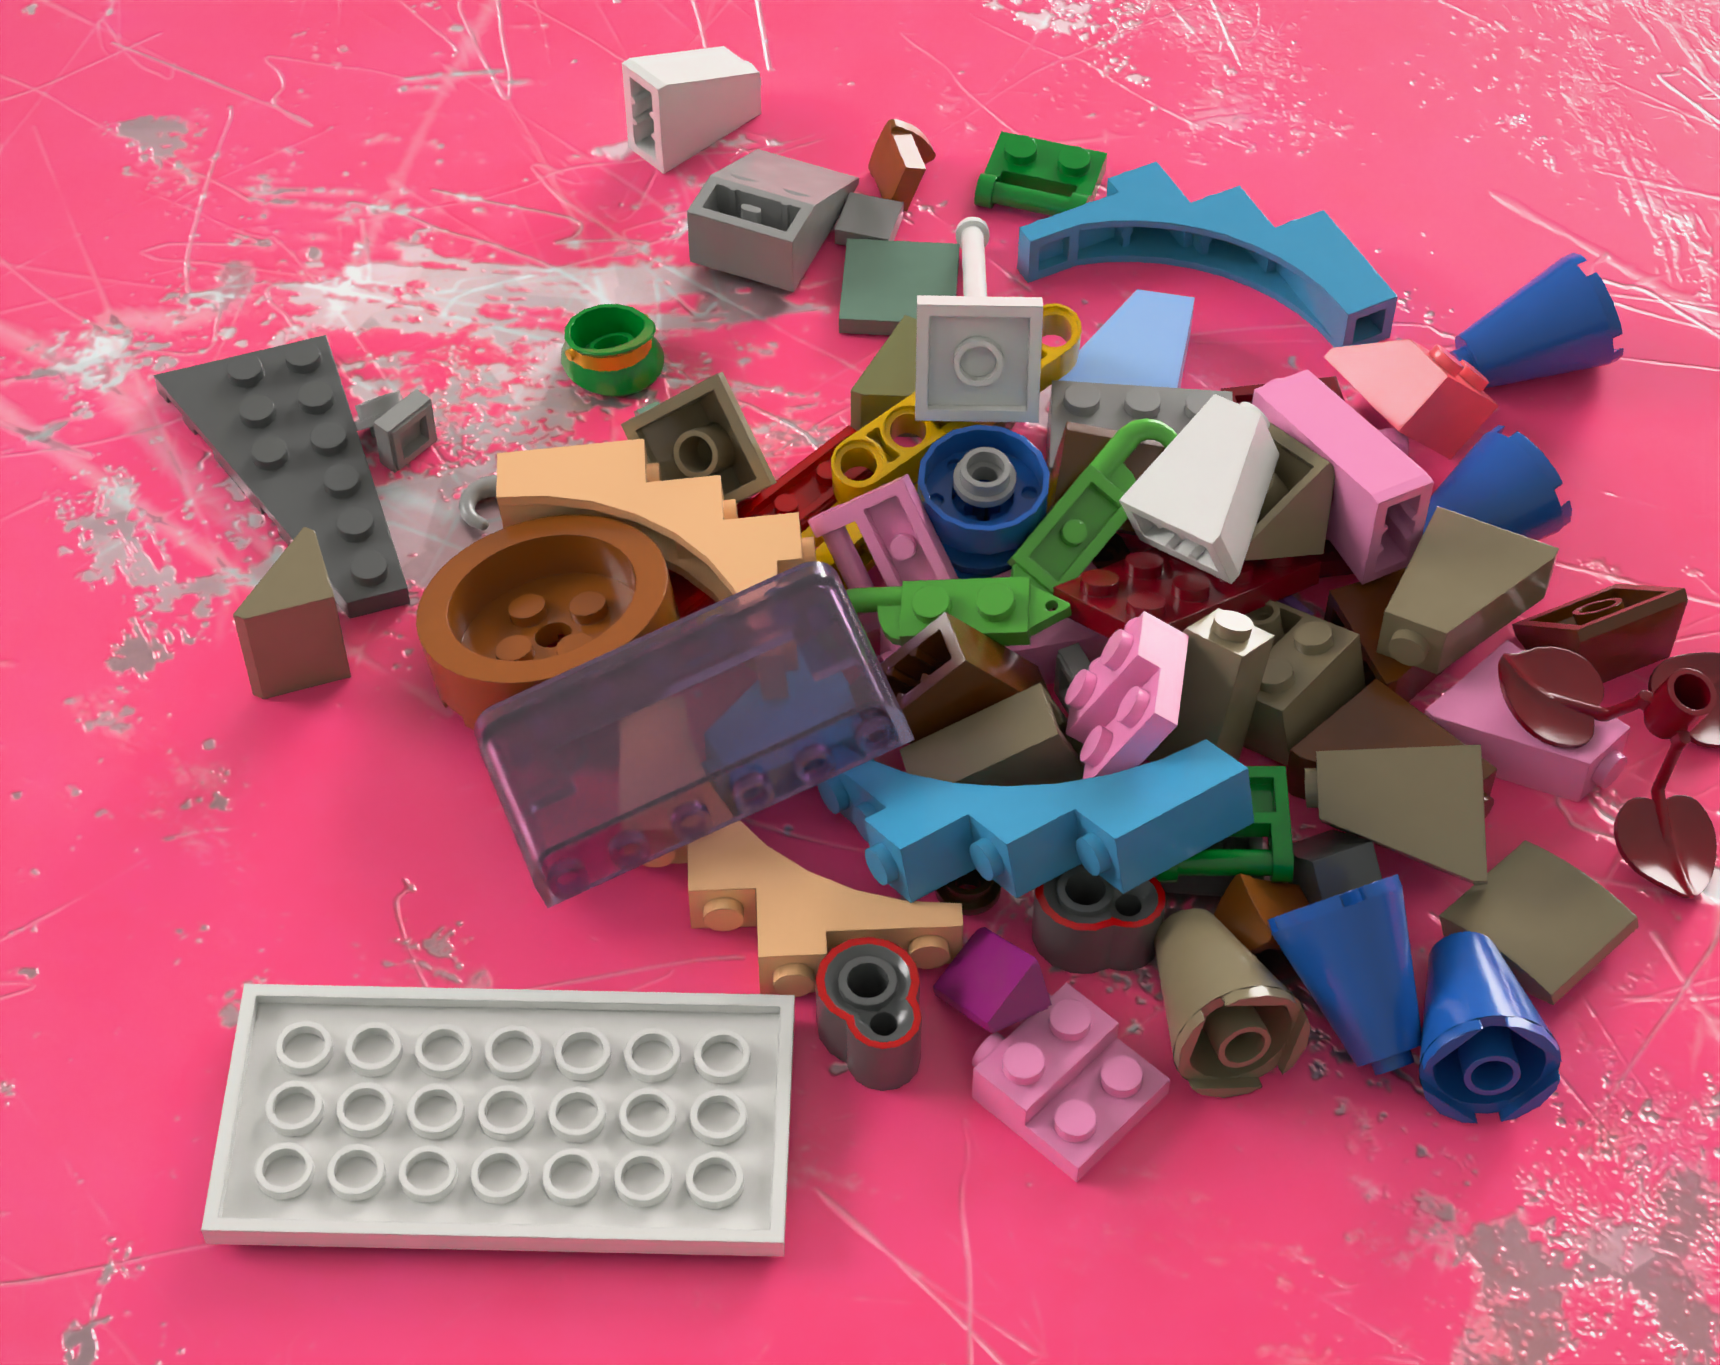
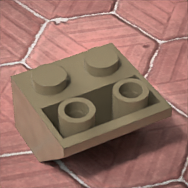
M1269 600L1265 603L1266 606L1245 614V616L1252 620L1254 626L1275 635L1243 747L1287 766L1290 749L1366 687L1359 634L1278 601Z

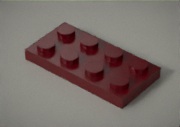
M1154 547L1144 552L1131 553L1125 559L1103 568L1087 570L1080 577L1054 586L1053 595L1070 603L1072 615L1067 618L1107 638H1110L1118 629L1124 630L1126 623L1135 617H1139L1143 611L1183 632L1187 627L1218 608L1245 615L1266 606L1265 603L1269 600L1276 602L1319 584L1321 561L1309 555L1244 560L1240 575L1230 584Z

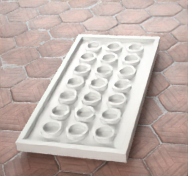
M244 984L201 1228L205 1243L225 1245L784 1257L795 995Z

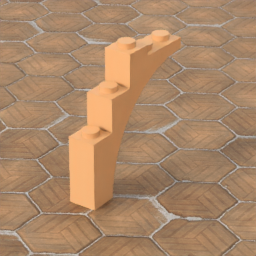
M644 439L497 453L496 498L503 528L550 516L591 515L614 519L640 530L658 546L665 559L667 569L682 575L711 597L739 629L756 663L763 702L789 700L788 673L800 672L796 633L785 634L784 625L796 624L794 603L808 601L806 576L818 575L814 537L802 538L799 512L738 518L736 499L724 500L721 475L662 481L660 463H648Z
M685 698L629 700L620 705V832L624 865L663 867L671 863H688V897L691 929L710 928L716 931H730L738 927L757 926L760 994L778 993L780 995H795V997L809 992H816L815 979L820 962L832 948L849 939L874 937L889 940L906 950L917 967L925 969L950 964L960 952L963 944L962 903L914 901L910 903L903 899L856 890L804 869L760 840L732 814L706 777L691 739Z

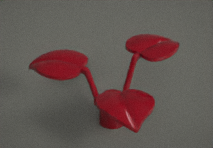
M1551 646L1537 647L1520 653L1503 654L1498 662V677L1504 700L1518 723L1538 740L1554 747L1579 748L1586 745L1593 737L1594 719L1607 722L1638 709L1643 710L1644 723L1651 734L1660 739H1670L1671 746L1651 788L1652 799L1645 797L1632 798L1620 808L1614 821V838L1618 851L1624 861L1644 879L1682 898L1694 899L1701 894L1711 880L1716 861L1717 842L1712 821L1706 810L1696 799L1687 795H1674L1666 798L1665 789L1683 749L1690 742L1706 748H1720V653L1700 652L1670 657L1653 670L1648 682V691L1641 690L1634 698L1607 708L1599 707L1604 698V686L1601 677L1593 665L1581 655L1567 649Z

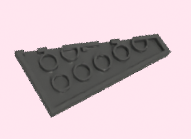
M326 335L154 375L159 394L167 403L172 402L182 414L183 421L194 435L199 434L213 451L215 460L261 514L266 513L277 526L278 534L288 546L303 527L315 531L335 602L350 619L410 604L408 587Z

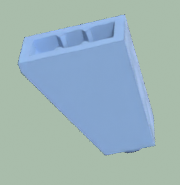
M1137 289L1079 350L1078 359L1073 369L1057 381L1181 388L1190 342L1195 297Z

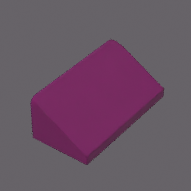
M986 927L978 929L970 937L933 985L935 996L990 1033H995L1048 1009V1006L1052 1005L1038 960Z

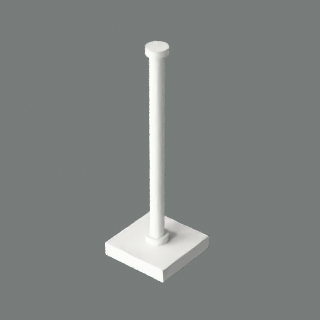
M967 217L960 221L956 228V241L962 249L964 296L917 295L915 421L1039 423L1042 297H987L985 247L989 242L990 235L988 225L978 217Z

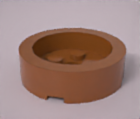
M560 515L533 519L503 528L474 542L450 559L431 579L419 601L416 615L417 634L439 698L444 707L447 708L449 706L462 716L465 726L474 731L496 738L517 741H537L567 737L611 722V710L626 703L636 695L641 699H647L662 685L678 660L683 642V626L666 562L658 546L646 534L635 527L614 519L591 515ZM559 634H564V637L559 641ZM555 642H558L556 647H547Z

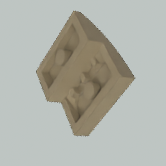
M1526 840L1487 873L1488 884L1473 885L1439 915L1444 936L1470 931L1481 933L1490 938L1524 991L1551 1005H1554L1639 927L1637 916L1602 885L1560 857Z

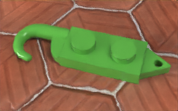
M1149 418L1130 421L1120 428L1007 561L1012 566L1011 577L1030 576L1033 586L1052 595L1054 586L1079 577L1128 518L1119 500L1136 482V479L1123 463L1137 446L1145 440H1155L1166 448L1177 436L1174 429L1162 421Z
M1030 576L903 581L902 586L852 588L840 591L827 599L817 612L814 627L817 640L825 650L837 656L851 657L856 654V647L853 644L841 642L833 633L835 622L841 616L850 613L878 612V620L885 637L895 645L903 646L940 615L947 612L1001 645L1015 646L1031 645V636L1071 616L1072 611L1070 603L1033 586Z

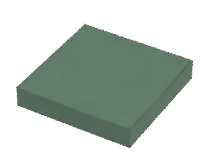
M847 238L839 311V333L891 335L904 315L917 319V295L957 296L960 244Z

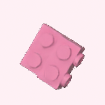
M1145 611L1139 617L1129 620L1124 630L1118 629L1113 633L1106 643L1101 657L1094 659L1090 663L1088 670H1080L1066 692L1065 703L1070 706L1066 734L1083 743L1080 753V760L1085 763L1083 779L1109 775L1139 766L1178 725L1189 636Z
M1066 982L1053 995L1049 994L1052 1005L1048 1006V1009L1019 1021L1021 1025L1007 1038L996 1032L983 1041L972 1059V1065L974 1066L972 1098L1077 1183L1168 1094L1170 1078L1118 1039L1119 1022Z

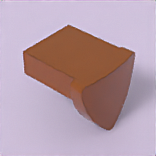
M898 119L888 120L876 142L868 164L870 174L875 179L882 198L904 202V211H907L926 171L925 164L934 160L936 154L930 141L920 129Z
M1237 874L1222 895L1214 916L1252 954H1256L1267 949L1281 950L1271 934L1267 922L1268 919L1310 904L1299 885L1271 883L1268 880L1254 879L1250 875Z

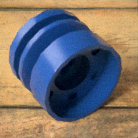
M972 425L952 430L933 442L920 461L918 495L959 579L992 578L1012 569V566L1007 561L1046 516L1050 471L1042 452L1025 436L1004 427ZM991 447L1001 451L1007 456L1015 469L1016 487L1014 493L1006 502L998 506L983 508L970 505L963 501L954 489L953 475L956 465L966 453L975 448ZM979 480L980 482H991L989 480Z

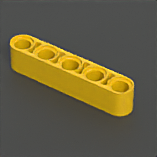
M1059 303L1043 305L1042 337L1057 335L1062 337L1067 343L1059 347H1051L1042 343L1040 392L1052 385V380H1059L1069 373L1075 366L1079 355L1082 333L1081 321L1076 312L1068 306ZM914 392L843 440L835 448L831 457L833 493L837 501L843 504L885 485L897 477L908 474L912 481L919 476L920 461L933 442L955 429L972 425L992 426L996 422L915 421ZM903 433H912L919 436L923 441L914 447H903L893 440ZM859 466L868 468L874 473L869 479L864 481H854L844 475L848 469Z

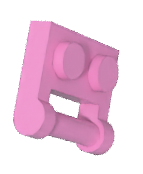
M908 474L850 501L834 506L808 520L815 537H823L848 589L874 587L845 525L854 521L887 587L902 586L903 581L959 579ZM878 612L857 613L854 616L862 633H867L881 627L878 620Z

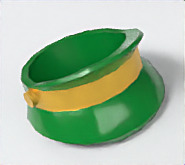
M600 304L584 309L574 315L565 326V343L561 350V364L567 376L580 387L604 396L627 397L643 391L654 383L662 372L664 353L660 343L654 337L656 332L655 323L647 314H643L630 306Z

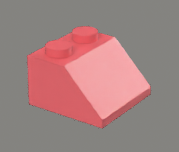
M1411 339L1335 347L1331 348L1324 356L1398 432L1450 460L1499 406L1483 391L1489 384V381L1463 359L1459 362L1438 344L1431 350H1428Z

